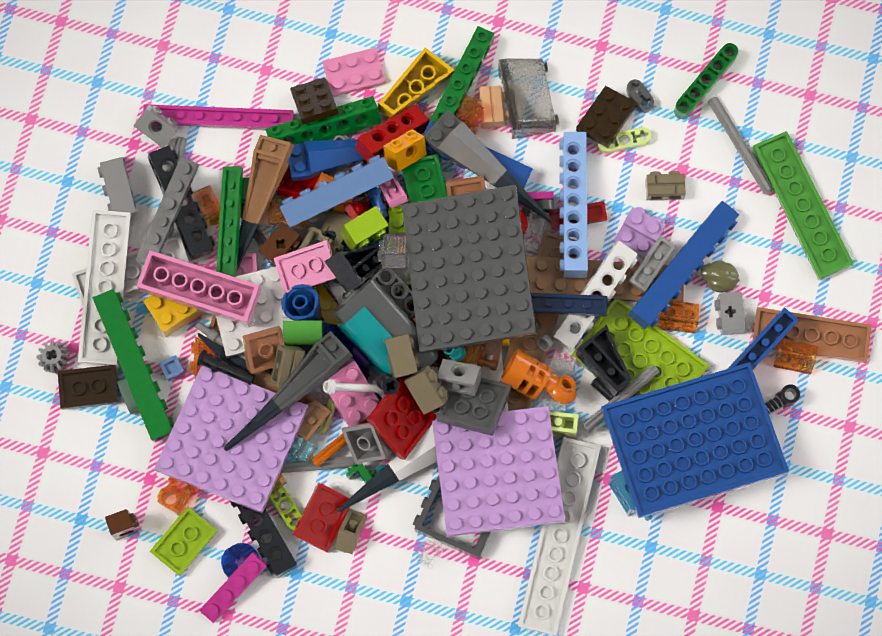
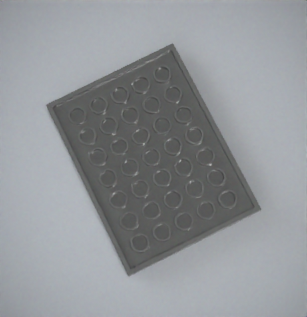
M516 185L402 205L419 352L421 354L537 334Z

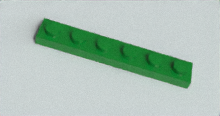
M227 166L223 167L216 272L236 278L243 167Z

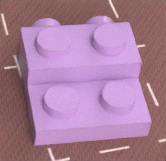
M639 206L637 208L632 207L613 243H616V241L622 242L638 253V257L644 259L663 233L666 225L663 224L664 221L660 217L654 216L652 218L647 215V211Z

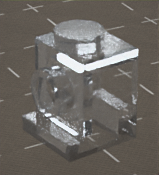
M427 538L415 557V561L432 571L444 552L443 544L434 538L432 540ZM432 550L434 556L428 557L427 552Z

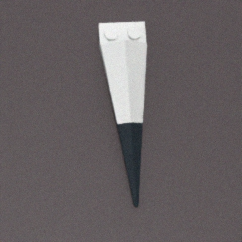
M433 425L429 427L405 460L400 459L396 455L363 487L337 509V512H341L435 463L437 456Z

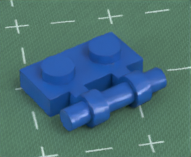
M374 187L366 191V196L372 208L377 206L387 222L389 218L386 204H383L380 189Z

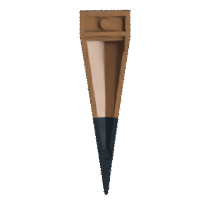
M264 135L259 136L253 151L248 190L239 230L237 270L289 164L287 162L294 148V145L290 142Z
M197 333L198 337L217 356L222 357L223 361L249 372L246 360L239 356L227 358L224 347L201 333ZM265 371L261 374H255L254 385L275 393L281 388L271 383V374ZM306 394L298 400V402L308 405L309 409L297 436L307 443L331 411L319 401Z

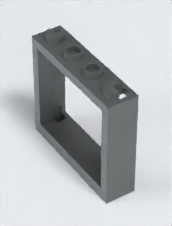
M438 475L437 479H433L428 490H431L429 497H424L421 508L423 510L421 515L417 514L413 521L414 531L479 560L491 532L481 533L473 549L423 526L440 489Z

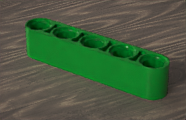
M726 43L677 100L674 114L678 119H687L735 62L738 55V47L734 43ZM730 51L733 53V56H727L725 52ZM719 65L722 69L716 70L713 66ZM702 79H709L711 83L705 84L702 82ZM696 92L698 93L699 97L694 98L690 95V93ZM679 106H685L688 110L685 112L681 111Z

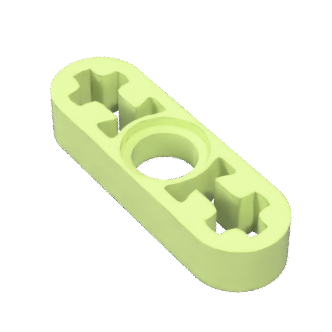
M646 127L622 131L615 137L617 147H615V143L611 144L609 148L598 143V150L603 154H610L646 146L649 144L652 134ZM640 133H643V135H647L645 140L636 137H639ZM632 134H634V138H636L635 143H633ZM622 136H626L629 138L630 143L622 145L619 139Z

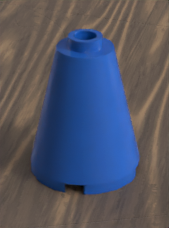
M305 284L295 285L291 287L292 289L288 293L286 292L283 295L281 301L282 310L289 319L293 321H322L319 295L311 286Z

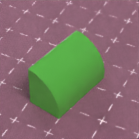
M283 321L285 345H314L324 337V324L322 321Z

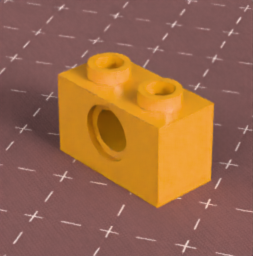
M413 129L383 146L388 166L397 172L427 155L425 137Z

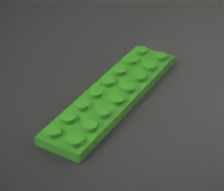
M782 132L753 145L752 148L817 279L821 280L853 266L854 263L788 132Z

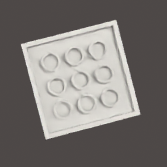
M276 266L236 276L238 279L260 285L262 291L249 326L216 316L227 358L244 354L243 335L276 326L281 327L283 334V321H293L282 310L281 301L285 292Z

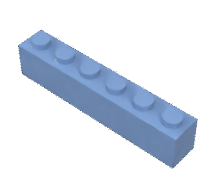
M379 155L369 159L370 163L364 166L362 163L355 165L351 168V172L345 174L343 171L335 175V180L330 182L324 180L316 184L318 188L314 190L307 188L299 192L300 196L295 199L291 196L282 200L283 204L280 205V209L289 227L393 179L394 177L384 156L381 158Z

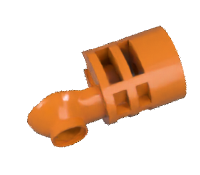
M519 349L510 358L500 378V382L511 385L513 389L532 400H535L542 390L548 392L554 400L562 404H570L576 399V383L570 376H557L551 372V367Z

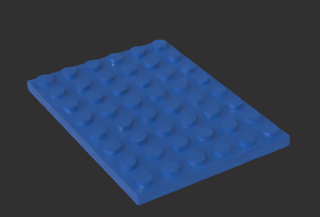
M750 362L601 406L638 519L790 472Z

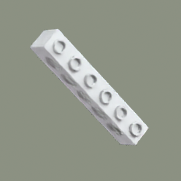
M616 241L580 295H592L594 291H598L601 296H608L610 301L616 293L614 290L616 285H621L625 280L627 269H632L638 259L635 257L638 253L622 242ZM616 259L622 262L620 270H616L613 266V262ZM605 275H609L612 279L609 286L604 285L602 282ZM566 315L552 337L569 349L578 348L583 341L581 337L584 332H589L593 327L594 322L592 321L595 316L584 318L582 315ZM574 322L579 325V331L576 334L570 331V325Z

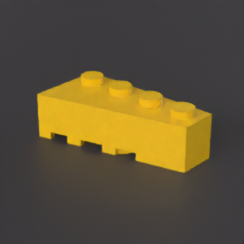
M425 47L378 103V110L388 118L400 114L405 108L412 107L450 79L454 69Z

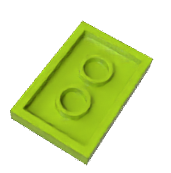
M187 506L149 552L181 577L218 531Z

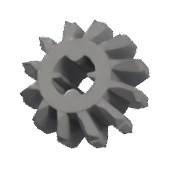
M51 340L50 346L44 342L45 348H38V351L42 353L36 355V358L40 360L38 365L40 367L44 366L43 370L45 372L50 369L52 373H55L56 368L59 371L63 370L61 365L68 366L65 360L69 359L70 355L66 354L68 349L67 347H62L63 344L61 342L56 344L54 340ZM50 355H52V356L56 355V356H57L55 359H54V358H52V359L49 358Z

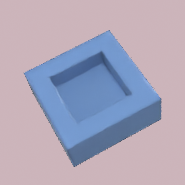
M176 355L159 363L167 381L185 373Z

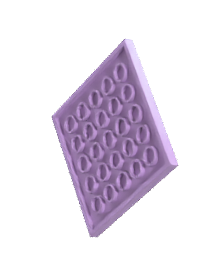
M201 365L154 470L263 513L309 406L298 401L234 447L225 451L224 446L256 416L276 393L254 384L248 385L243 381L218 371L212 372L211 369Z
M549 406L502 412L493 436L437 422V420L432 421L447 537L565 522Z

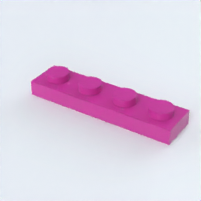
M252 552L199 611L214 623L266 568L267 564Z

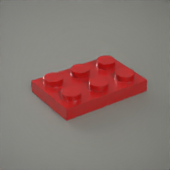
M318 482L292 535L328 553L349 510L347 508L337 512V509L349 497Z

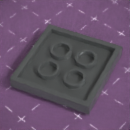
M481 378L475 396L447 391L448 400L440 407L436 417L437 422L493 436L512 387L508 384Z

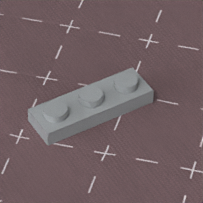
M660 235L628 283L644 293L676 245Z

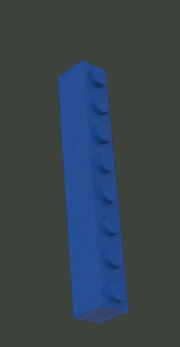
M722 200L627 316L644 330L648 326L653 327L659 320L657 317L659 313L662 312L664 314L671 306L668 302L680 295L682 292L681 286L683 284L687 285L693 279L691 274L694 270L698 272L705 264L703 259L705 257L709 258L715 252L714 246L716 243L720 245L727 237L725 232L728 229L731 231L738 223L736 219L740 214Z

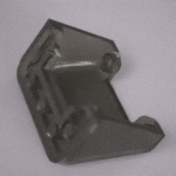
M542 58L498 59V74L504 90L509 115L508 119L512 128L510 129L512 139L556 132V125H559L558 114H554L546 76L548 72L547 61L543 62Z

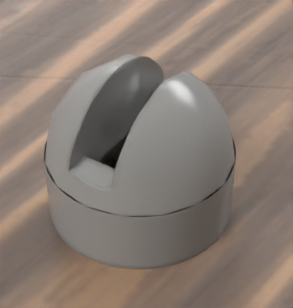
M543 334L537 339V345L543 351H548L554 344V339L549 334Z

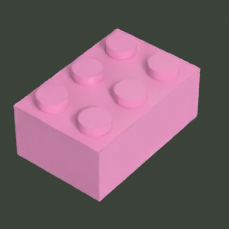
M353 358L339 367V372L329 378L335 380L336 383L369 384ZM335 391L334 394H328L348 426L357 425L368 418L380 402L374 392Z

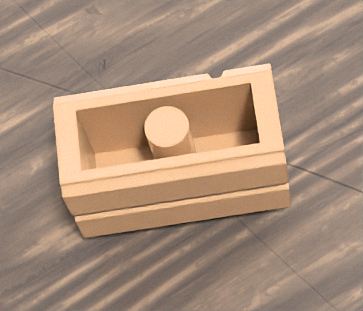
M501 85L480 87L479 100L482 128L504 127L505 121L508 120V110L504 109L503 104L507 102L506 91L502 92Z

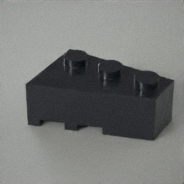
M381 244L365 246L361 249H351L346 252L340 251L324 262L348 293L366 281L389 262L391 258Z
M605 325L580 346L575 355L607 391L615 397L629 385L631 378L616 349L617 346L612 340L608 326Z

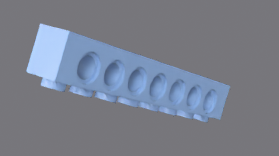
M564 132L563 139H559V150H563V156H559V167H563V173L559 175V184H563V190H560L559 200L563 201V207H560V218H563V224H560V236H563V242H560V253H563V259H560V271H563V278H587L586 132ZM574 151L577 154L572 155L569 152ZM570 168H574V169H576L577 171L572 172V171H570L569 169H570ZM574 185L577 188L571 189L569 186ZM574 202V203H576L577 205H576V206H571V205H569V203ZM569 220H576L577 223H570ZM570 237H575V238H577L578 240H576V241H571L569 238H570ZM574 254L577 255L578 258L573 259L570 258L569 255Z

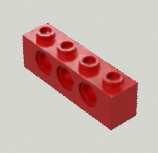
M416 104L410 108H405L400 114L391 116L381 125L378 124L369 132L359 135L355 150L370 163L369 159L379 155L380 158L385 156L384 145L413 129L419 134H423L430 119Z

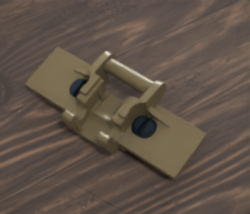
M332 210L320 230L312 226L308 228L309 232L298 250L308 247L313 238L317 236L319 242L329 241L333 255L344 251V246L342 245L344 240L340 232L343 225L352 219L347 215Z

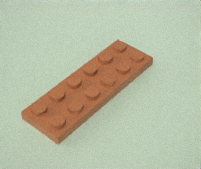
M756 308L752 341L780 310ZM791 312L799 321L773 348L867 363L872 325Z

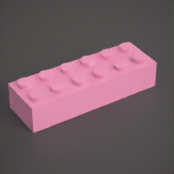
M150 250L136 286L140 292L247 326L250 325L262 291L260 285Z

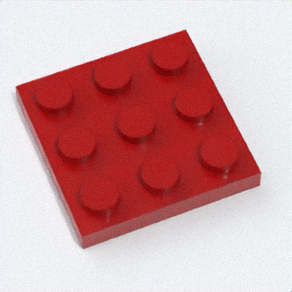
M405 376L397 379L399 383L398 390L391 395L385 394L367 418V421L402 460L407 458L432 425V421H435L437 417L434 411L423 414L404 382Z

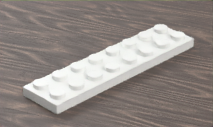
M92 209L78 362L117 366V356L92 297L115 289L116 293L120 292L123 298L131 213Z

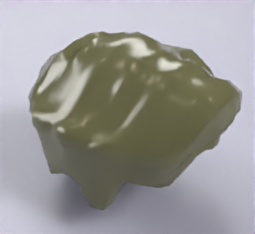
M714 261L701 267L702 278L707 282L709 288L715 292L723 293L733 290L740 281L738 271L731 263Z

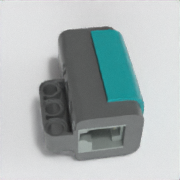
M380 268L330 313L338 321V328L382 372H387L391 375L387 358L389 354L383 339L408 334L409 337H412L414 342V348H412L413 355L417 356L419 361L417 371L428 365L431 366L439 357V351L423 354L419 352L417 327L411 320L415 315L414 309L411 311L407 308V302L413 300L412 291L390 268ZM383 271L389 273L390 277L387 282L381 279ZM397 285L402 288L400 296L394 294V288Z

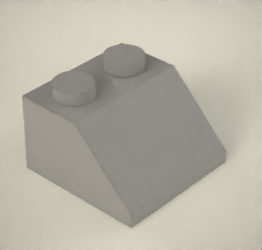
M370 423L343 427L341 429L355 464L387 459L394 452Z

